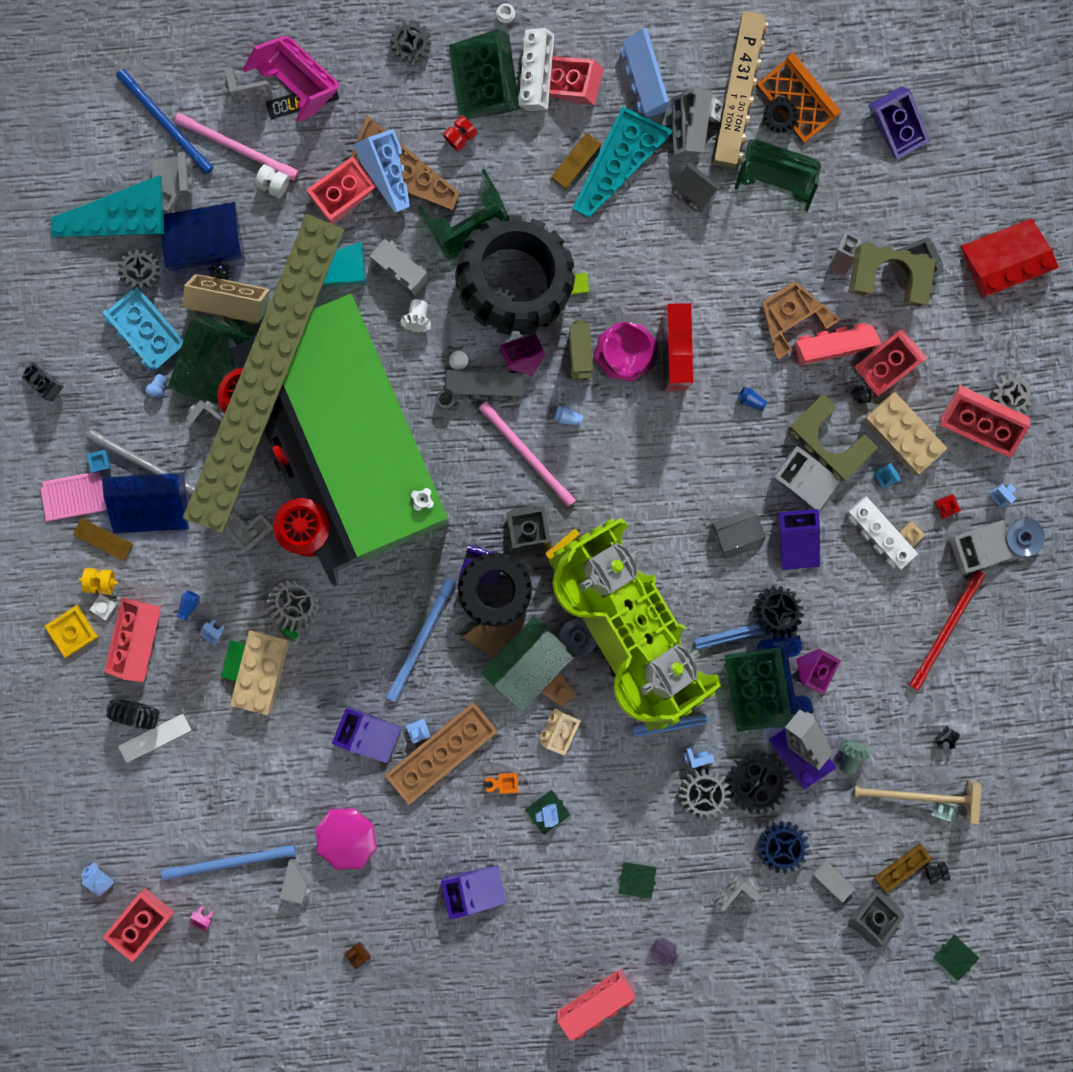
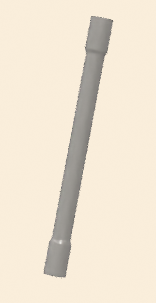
M93 429L88 431L86 439L110 450L192 496L195 485H191L111 441L101 433Z

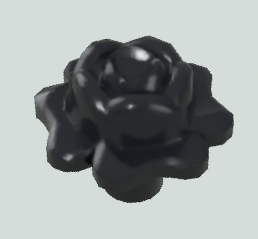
M224 261L213 262L212 267L208 268L210 277L228 280L231 277L230 266L228 264L225 265Z
M866 385L855 386L854 390L851 391L853 400L859 404L870 403L875 397L872 393V388Z

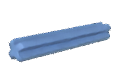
M754 624L697 638L694 640V645L697 650L765 634L766 629L760 631L759 629L762 625Z
M699 714L680 718L679 722L671 726L668 723V726L659 731L657 729L648 731L645 725L632 727L634 737L704 725L708 723L706 714Z

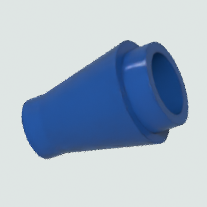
M743 387L737 398L740 404L759 409L760 411H763L767 404V401L750 387Z
M186 590L185 594H182L176 616L182 620H187L188 616L200 603V596Z

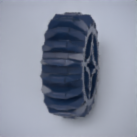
M780 821L779 827L773 822V829L766 826L765 828L768 833L761 832L760 834L764 839H758V843L763 845L757 847L758 851H763L758 855L759 858H765L762 863L764 865L769 863L768 868L770 870L775 867L776 873H779L781 868L784 874L787 873V868L794 872V865L801 868L798 862L800 860L804 863L806 862V859L802 856L809 855V852L804 849L810 847L808 843H804L808 840L807 836H802L804 831L802 829L798 830L799 826L796 824L791 828L792 824L790 821L786 823V826H784L783 821ZM788 832L793 834L791 837L788 836L785 839H781L777 836L778 833ZM771 839H773L775 842V847L771 850L772 853L769 854V842ZM778 840L785 845L789 854L781 849ZM797 840L798 850L794 856L791 849ZM787 856L790 860L779 862L774 860V858Z

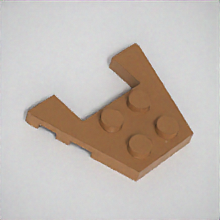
M795 281L762 302L776 360L793 351L783 333L809 316L815 314L825 330L841 320L839 316L833 314L828 307L817 301L812 294Z

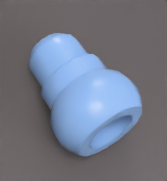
M161 374L156 375L151 384L146 387L145 392L156 399H160L164 394L163 390L167 378Z

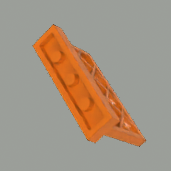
M794 52L757 83V86L770 102L774 99L771 94H775V99L777 94L789 95V100L790 96H802L801 107H797L800 110L799 121L797 120L799 127L794 126L793 130L804 144L841 114V110ZM787 65L791 70V78H779L780 70ZM768 80H776V90L768 91L763 84ZM789 81V92L778 91V82ZM792 82H800L803 85V92H791ZM804 97H813L815 107H803ZM778 108V112L787 120L788 111L785 113L783 110L785 108ZM803 110L814 111L813 122L801 121ZM816 111L825 112L829 118L824 122H815ZM801 124L812 125V132L806 137L800 131Z

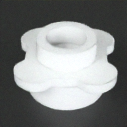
M425 488L419 492L415 490L411 493L415 503L413 505L415 510L419 511L421 508H431L434 503L430 497V489Z

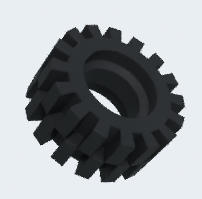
M778 97L766 104L763 118L765 125L770 130L777 133H786L796 126L797 119H799V111L791 100L785 97ZM778 108H785L788 111V118L783 123H778L774 119V112Z

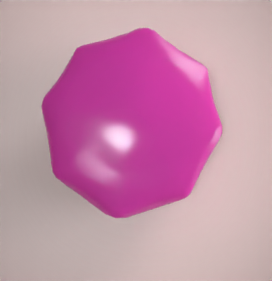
M618 322L599 334L594 360L609 378L632 382L653 368L658 343L642 324Z
M330 809L325 818L316 827L317 852L336 870L362 869L377 849L374 825L357 809Z

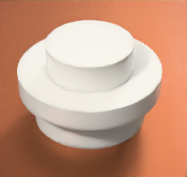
M510 4L500 5L496 10L497 19L502 23H510L515 17L513 6Z
M462 351L453 352L449 357L450 366L455 370L464 369L468 364L467 355Z

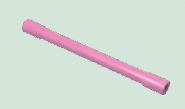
M178 113L175 117L174 123L187 130L194 131L262 165L265 164L272 167L276 172L280 171L288 175L293 181L298 177L299 170L269 158L195 122V120L181 113Z
M485 401L478 408L481 413L494 424L550 486L567 508L576 501L566 488L562 487L498 416V413L491 405Z

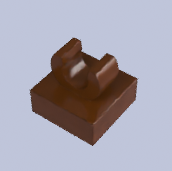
M360 941L344 953L355 970L371 958V955Z

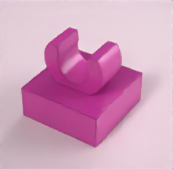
M201 906L198 913L193 912L189 923L206 932L210 926L213 912L210 911L207 916H203L202 911L204 907Z

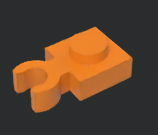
M517 772L498 774V779L493 777L485 778V781L493 783L491 788H486V792H493L496 788H499V794L519 793Z

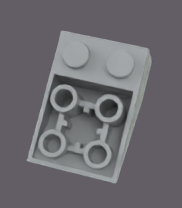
M798 446L791 450L771 478L810 507L819 511L840 482L829 470Z
M1004 520L949 537L960 573L979 570L1015 556V553L1009 548L1006 541L1007 528Z

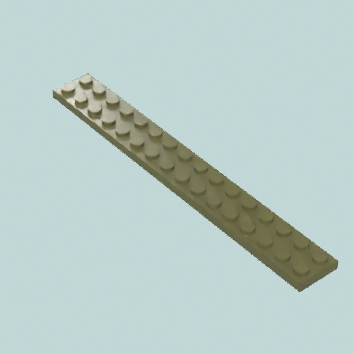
M308 214L305 215L183 519L223 534L343 236V228Z

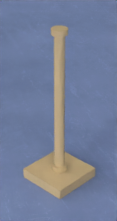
M968 780L967 795L965 797L865 789L855 786L854 797L856 798L867 796L965 805V818L972 824H979L981 784L976 780Z

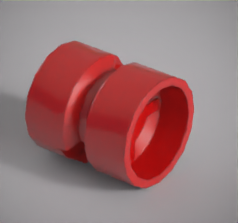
M461 115L454 122V127L449 126L442 135L457 152H460L467 145L466 141H471L478 135V131L467 118ZM459 129L465 134L464 136L458 131Z

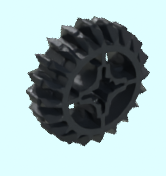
M772 586L770 590L766 588L764 593L758 594L759 599L754 600L756 606H753L752 610L757 613H754L752 617L758 618L755 625L761 624L762 626L759 630L763 631L766 629L767 636L771 632L773 638H776L778 634L781 638L785 637V634L790 636L792 630L797 631V625L802 624L799 618H803L804 614L799 611L803 610L804 607L798 606L801 599L795 600L796 593L790 595L789 588L785 591L783 586H780L778 590L775 586ZM776 598L773 606L764 607L768 599ZM784 601L789 605L790 609L785 606ZM775 609H779L781 614L777 615V613H775ZM765 615L771 618L772 623L768 621ZM791 617L788 625L780 626L783 618Z
M112 699L106 710V716L109 720L142 729H154L160 718V711L157 708L124 699Z

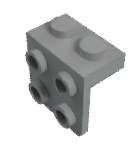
M233 68L225 69L224 84L236 103L247 104L250 100L254 99L266 100L269 96L273 95L268 81L240 86L239 79Z
M177 152L178 158L152 160V178L160 175L162 176V184L165 188L179 196H192L194 181L193 177H191V170L193 169V163L186 152Z
M200 400L196 406L190 407L186 419L200 426L209 413L221 422L225 414L223 412L220 414L218 412L220 408L207 400L205 403Z
M739 874L729 881V887L725 892L722 890L717 895L715 904L718 910L723 913L741 890L756 902L760 900L762 895L759 892L758 884L750 877L746 879Z

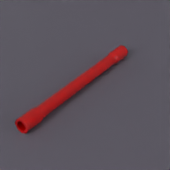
M974 571L965 591L932 648L909 683V686L913 689L920 690L927 678L928 672L972 596L981 585L986 576L981 571Z

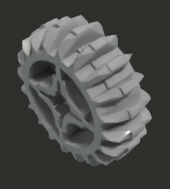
M287 580L285 584L279 583L277 587L272 589L266 605L269 607L267 613H271L270 620L276 619L275 626L282 624V630L287 626L289 631H292L294 627L297 631H300L301 627L305 629L308 627V624L311 625L314 622L313 618L317 617L316 611L319 610V606L316 605L318 598H314L315 592H309L310 586L304 588V582L297 585L296 580L292 584ZM280 597L283 598L284 603L281 609L278 603ZM304 603L307 606V614L305 615L302 612V605Z
M701 768V774H698L695 769L693 770L694 777L688 773L687 777L690 780H682L686 787H679V790L684 791V793L679 794V798H685L680 804L682 806L687 805L684 809L685 812H689L692 809L690 812L691 817L698 813V820H701L702 814L705 820H709V814H711L713 819H715L716 811L720 815L723 814L720 810L721 806L724 809L728 808L724 801L730 802V798L725 797V795H729L731 792L724 789L729 785L727 783L722 784L725 777L721 776L718 778V771L712 775V769L709 768L707 774H705V769ZM710 779L715 782L702 786L698 780ZM692 785H694L697 789V794L694 800L690 802L689 793ZM719 786L720 797L716 803L712 795ZM699 787L705 792L709 790V793L707 794L709 795L708 797L711 799V801H709L704 796L700 797V795L702 794ZM702 802H707L712 807L700 809L695 806L697 804L700 805Z

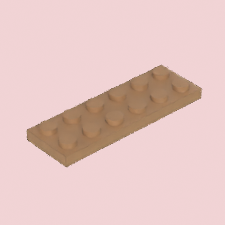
M473 702L384 776L407 804L410 805L495 735L498 730L477 704Z

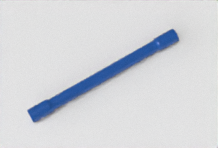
M121 69L116 74L120 82L134 94L193 159L199 169L205 175L209 174L214 168L209 161L195 149L145 94L125 69Z

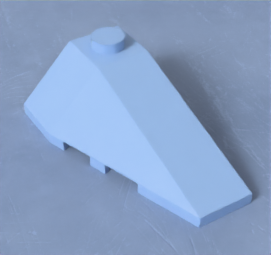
M394 129L354 143L353 145L360 163L393 211L398 212L410 207L407 185L403 182L402 176L404 165L400 163L401 146Z

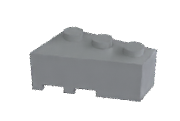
M693 88L671 98L674 155L694 157L704 153L713 90Z

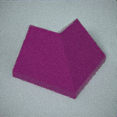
M535 332L499 345L510 373L517 371L533 377L545 357V352Z
M821 649L803 655L796 659L800 674L797 681L825 694L841 660Z

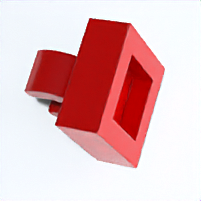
M954 494L934 501L941 519L961 512Z

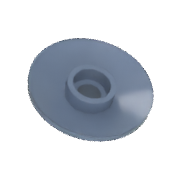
M1022 518L1014 521L1009 526L1006 533V541L1009 548L1019 556H1032L1043 547L1045 533L1037 521L1030 518ZM1022 534H1024V535L1026 536V540H1025V541H1022V540H1021V535H1022Z
M581 618L569 620L560 630L559 641L561 647L569 655L576 657L585 656L592 652L597 644L584 620ZM578 633L582 635V639L580 641H577L574 638L575 635Z

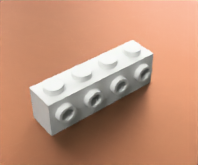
M546 28L525 30V37L523 38L524 50L521 58L522 73L520 76L521 85L518 102L519 106L527 111L548 110L554 34Z
M867 497L860 499L846 512L849 516L847 518L849 522L854 526L857 525L862 530L860 532L866 540L870 539L874 543L873 548L880 555L883 553L887 558V564L892 569H902L918 555Z

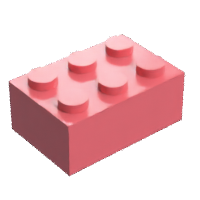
M145 888L103 936V939L131 962H134L175 912Z

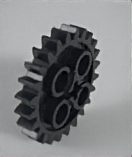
M755 751L754 756L748 752V758L740 755L742 761L734 760L737 766H730L733 773H727V776L731 778V780L726 781L728 785H731L727 790L733 792L730 798L732 800L737 798L736 806L742 803L741 809L744 811L748 807L749 813H752L754 809L757 814H760L761 809L767 813V807L775 810L773 804L781 805L778 799H785L786 797L782 792L789 791L784 787V785L789 784V781L784 780L788 773H782L785 766L778 767L780 760L777 759L773 762L774 756L771 754L767 758L766 752H763L761 756L758 751ZM758 765V772L750 774V766ZM766 767L767 770L761 776L763 768ZM769 774L775 775L773 783L766 782V777ZM760 778V781L762 782L761 785H756L755 787V783L753 781L759 780ZM747 781L749 788L745 791L740 790V784ZM754 789L752 797L749 798L748 795ZM760 791L766 792V797L763 800H757V793Z

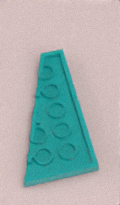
M622 106L572 210L590 218L673 134V130Z
M158 175L52 217V237L163 235L162 176Z

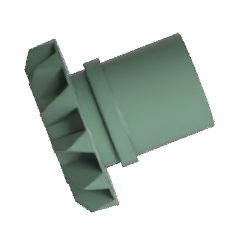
M842 741L839 746L843 752L840 769L849 774H856L859 763L869 758V749L854 741Z

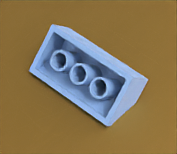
M643 28L623 40L620 52L622 58L626 59L628 64L625 66L626 72L633 81L631 89L633 95H637L639 101L636 102L638 112L648 118L665 113L669 101L647 28Z

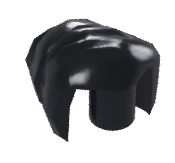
M946 725L942 732L935 737V741L940 749H955L960 733Z

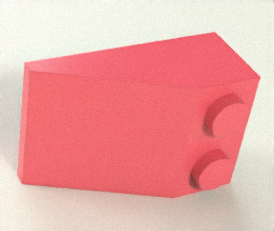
M552 56L549 97L577 104L595 105L604 68L593 59Z
M352 156L309 187L307 195L327 222L335 224L367 197L376 186Z
M901 329L854 366V368L872 388L874 393L879 396L926 360L927 357L906 331Z

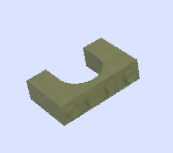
M864 242L855 248L848 293L865 297L873 294L877 269L882 263H893L902 269L906 277L903 304L919 308L929 305L936 259L929 258L927 254L914 255L908 250L894 251L889 246H882L880 248L875 247L873 243Z
M585 320L573 321V324H570L568 334L571 381L590 380L591 373L593 372L590 323H585Z
M822 394L788 429L791 431L790 435L795 440H800L805 444L803 448L808 453H814L818 457L817 461L824 467L827 466L832 471L833 476L838 481L841 480L843 482L878 447L864 434L843 453L836 454L825 450L819 442L818 430L821 423L837 407Z

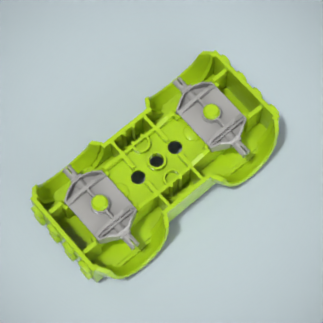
M612 518L603 523L604 528L600 525L591 530L592 535L588 532L579 537V543L577 540H574L553 553L555 557L548 561L555 571L553 579L554 593L558 602L566 611L584 620L616 675L614 682L615 697L623 711L632 718L643 721L648 731L653 729L659 731L668 726V723L671 726L679 722L680 716L684 717L691 713V708H696L703 704L704 698L708 699L716 694L715 690L721 685L717 674L706 675L698 671L694 663L695 659L700 657V653L697 654V650L688 653L686 648L682 647L681 634L686 629L685 626L677 623L655 586V575H646L638 570L634 561L641 555L640 553L636 554L639 550L635 549L633 552H629L623 546L622 536L623 532L629 527L628 523L622 518L616 521Z

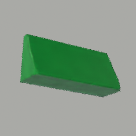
M230 640L221 673L222 678L236 682L246 643Z

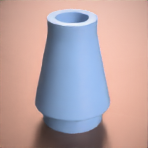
M558 405L553 420L561 424L580 426L583 415L564 405Z

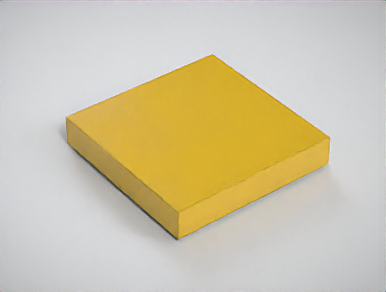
M78 605L44 626L64 658L71 656L98 638V635Z

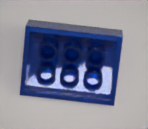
M236 202L163 214L164 234L161 235L165 268L170 272L211 265L213 262L245 259Z
M184 472L108 476L102 478L103 497L113 534L189 529V521L183 519L187 509Z

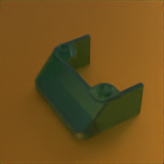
M751 139L748 141L734 188L738 189L740 183L743 185L754 184L756 180L792 191L795 201L805 202L804 211L808 212L819 184L821 162L794 151Z
M485 169L481 170L482 179L488 187L481 195V203L484 209L453 227L442 217L430 221L422 206H418L419 214L442 254L447 259L459 257L465 240L473 230H479L482 223L495 217L502 221L508 215L502 199Z

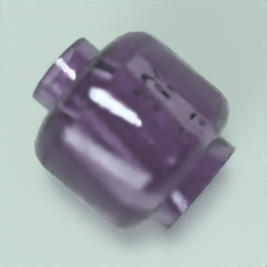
M662 937L660 940L657 938L649 950L651 952V959L663 967L668 966L669 963L673 965L679 956L676 953L677 945L665 937Z

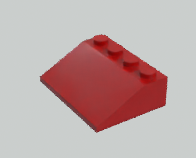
M1032 218L960 246L981 299L1043 276L1059 268L1051 247Z

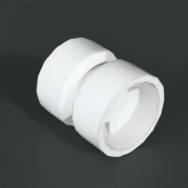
M264 164L256 176L254 187L264 192L268 190L270 195L280 199L288 187L290 177L280 171L275 173L274 168Z

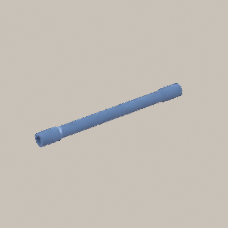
M446 577L439 595L396 680L392 683L386 698L394 702L397 701L419 653L446 600L450 597L457 583L452 579Z
M290 845L274 850L183 867L162 869L161 876L162 880L166 881L181 878L182 876L273 859L296 856L295 845Z

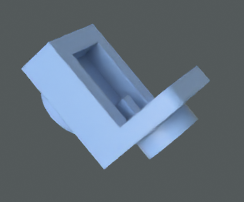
M95 862L87 866L81 874L83 885L99 897L114 884L113 879L100 871L98 864Z

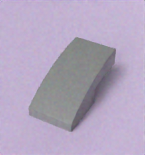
M827 861L813 873L842 903L856 890Z

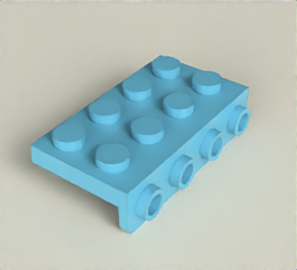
M136 287L135 291L131 290L108 311H103L105 315L103 319L110 327L115 326L118 330L116 334L122 341L127 340L130 344L128 348L135 356L140 355L143 359L141 363L147 370L158 371L188 345L146 295L140 291L139 287Z

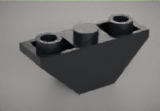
M33 362L24 370L21 377L40 397L53 402L64 387L58 380Z

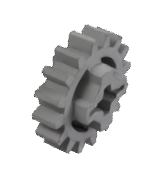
M1008 374L1006 379L1001 377L999 378L1000 383L994 384L997 389L991 391V393L995 394V397L991 400L997 401V403L1019 413L1020 411L1026 412V407L1032 406L1029 400L1035 399L1031 395V392L1035 390L1029 388L1032 383H1026L1025 376L1019 379V374H1015L1013 378L1011 374ZM1010 382L1008 388L1003 389L1005 384ZM1013 391V394L1016 395V397L1013 398V395H1010V392ZM1023 400L1022 404L1016 407L1018 401Z

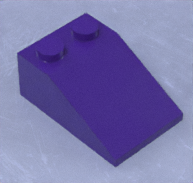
M901 86L868 105L879 131L896 160L930 141L910 89Z
M785 728L768 739L804 790L836 769V766L829 758L818 770L789 749Z

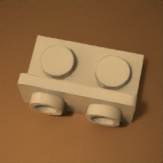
M554 709L548 717L545 730L540 735L539 744L565 756L581 720L558 709Z

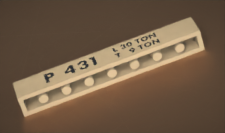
M743 10L713 165L735 169L737 163H741L743 152H740V147L745 144L746 133H743L744 126L748 127L750 115H747L748 108L752 107L754 96L750 95L751 90L755 89L757 78L754 77L755 70H759L761 59H758V54L763 51L764 40H761L762 33L766 34L768 22H765V14Z

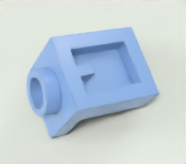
M687 747V753H684L686 763L690 764L692 768L715 762L713 754L707 751L696 753L697 757H693L691 748Z

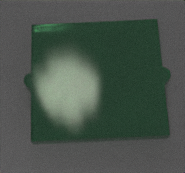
M552 789L525 809L533 820L532 823L537 825L543 835L558 825L545 827L544 821L536 822L535 814L543 811V807L549 804H556L559 823L571 815L563 805V800H559Z
M623 862L622 873L619 876L618 894L652 899L653 887L656 885L655 875L657 867Z
M955 934L945 944H942V948L933 956L957 981L967 971L970 972L971 967L979 960V957Z

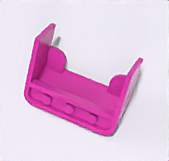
M281 36L255 46L242 69L243 72H247L256 68L264 77L276 75L301 99L298 103L300 112L295 119L297 122L315 115L335 94L339 87V83L293 39L287 36Z

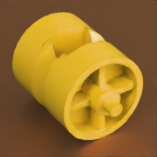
M85 568L82 578H79L84 593H96L98 591L99 594L112 595L114 586L118 585V581H115L114 570L102 569L99 572L95 568Z

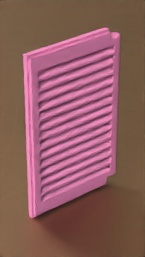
M100 472L42 482L43 487L40 488L46 522L110 510L104 476H100Z

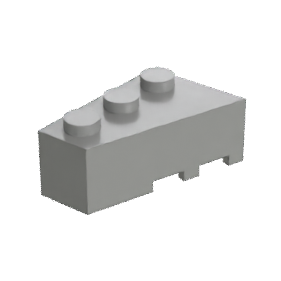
M384 239L370 255L371 260L415 297L429 281L427 270L421 265L415 264L413 258L407 253L403 254L399 251V246L392 240L388 242Z
M799 710L785 727L788 748L820 770L833 752L815 721V717L809 712L804 713Z

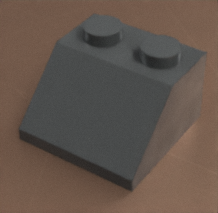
M688 163L674 183L672 190L678 199L687 201L689 203L688 206L692 210L702 213L715 197L720 186L691 163Z

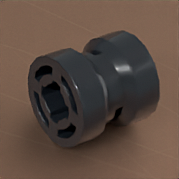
M944 861L939 862L937 867L932 865L925 866L926 876L930 885L937 884L940 879L944 882L950 880L949 870Z

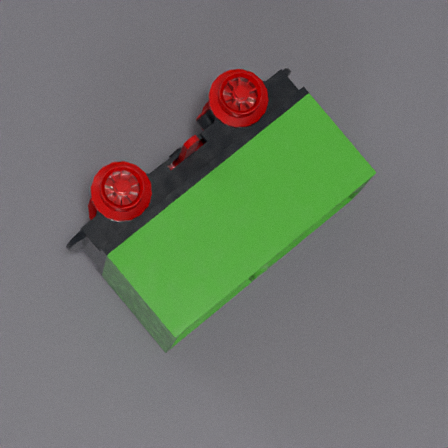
M352 293L313 309L264 433H266L276 456V459H273L278 472H283L292 494V499L282 505L275 515L273 523L275 538L281 547L290 553L306 557L318 556L330 582L336 587L339 584L338 570L362 562L449 524V520ZM257 333L253 334V339L239 345L232 338L228 340L229 349L237 367L227 374L219 385L217 398L219 407L224 414ZM425 488L430 489V497L434 503L431 508H421L419 511L415 510L413 507L415 503L411 493L415 490L419 492Z

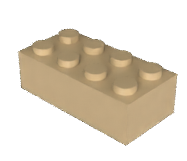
M195 273L184 285L182 307L192 312L202 311L207 312L211 316L221 315L226 316L230 320L240 319L245 320L246 323L255 324L260 322L268 309L270 289Z
M896 392L887 396L862 419L914 476L919 475L947 449Z
M249 630L230 706L264 715L271 714L290 639L256 630Z

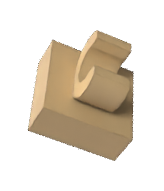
M912 521L899 532L912 547L925 536Z

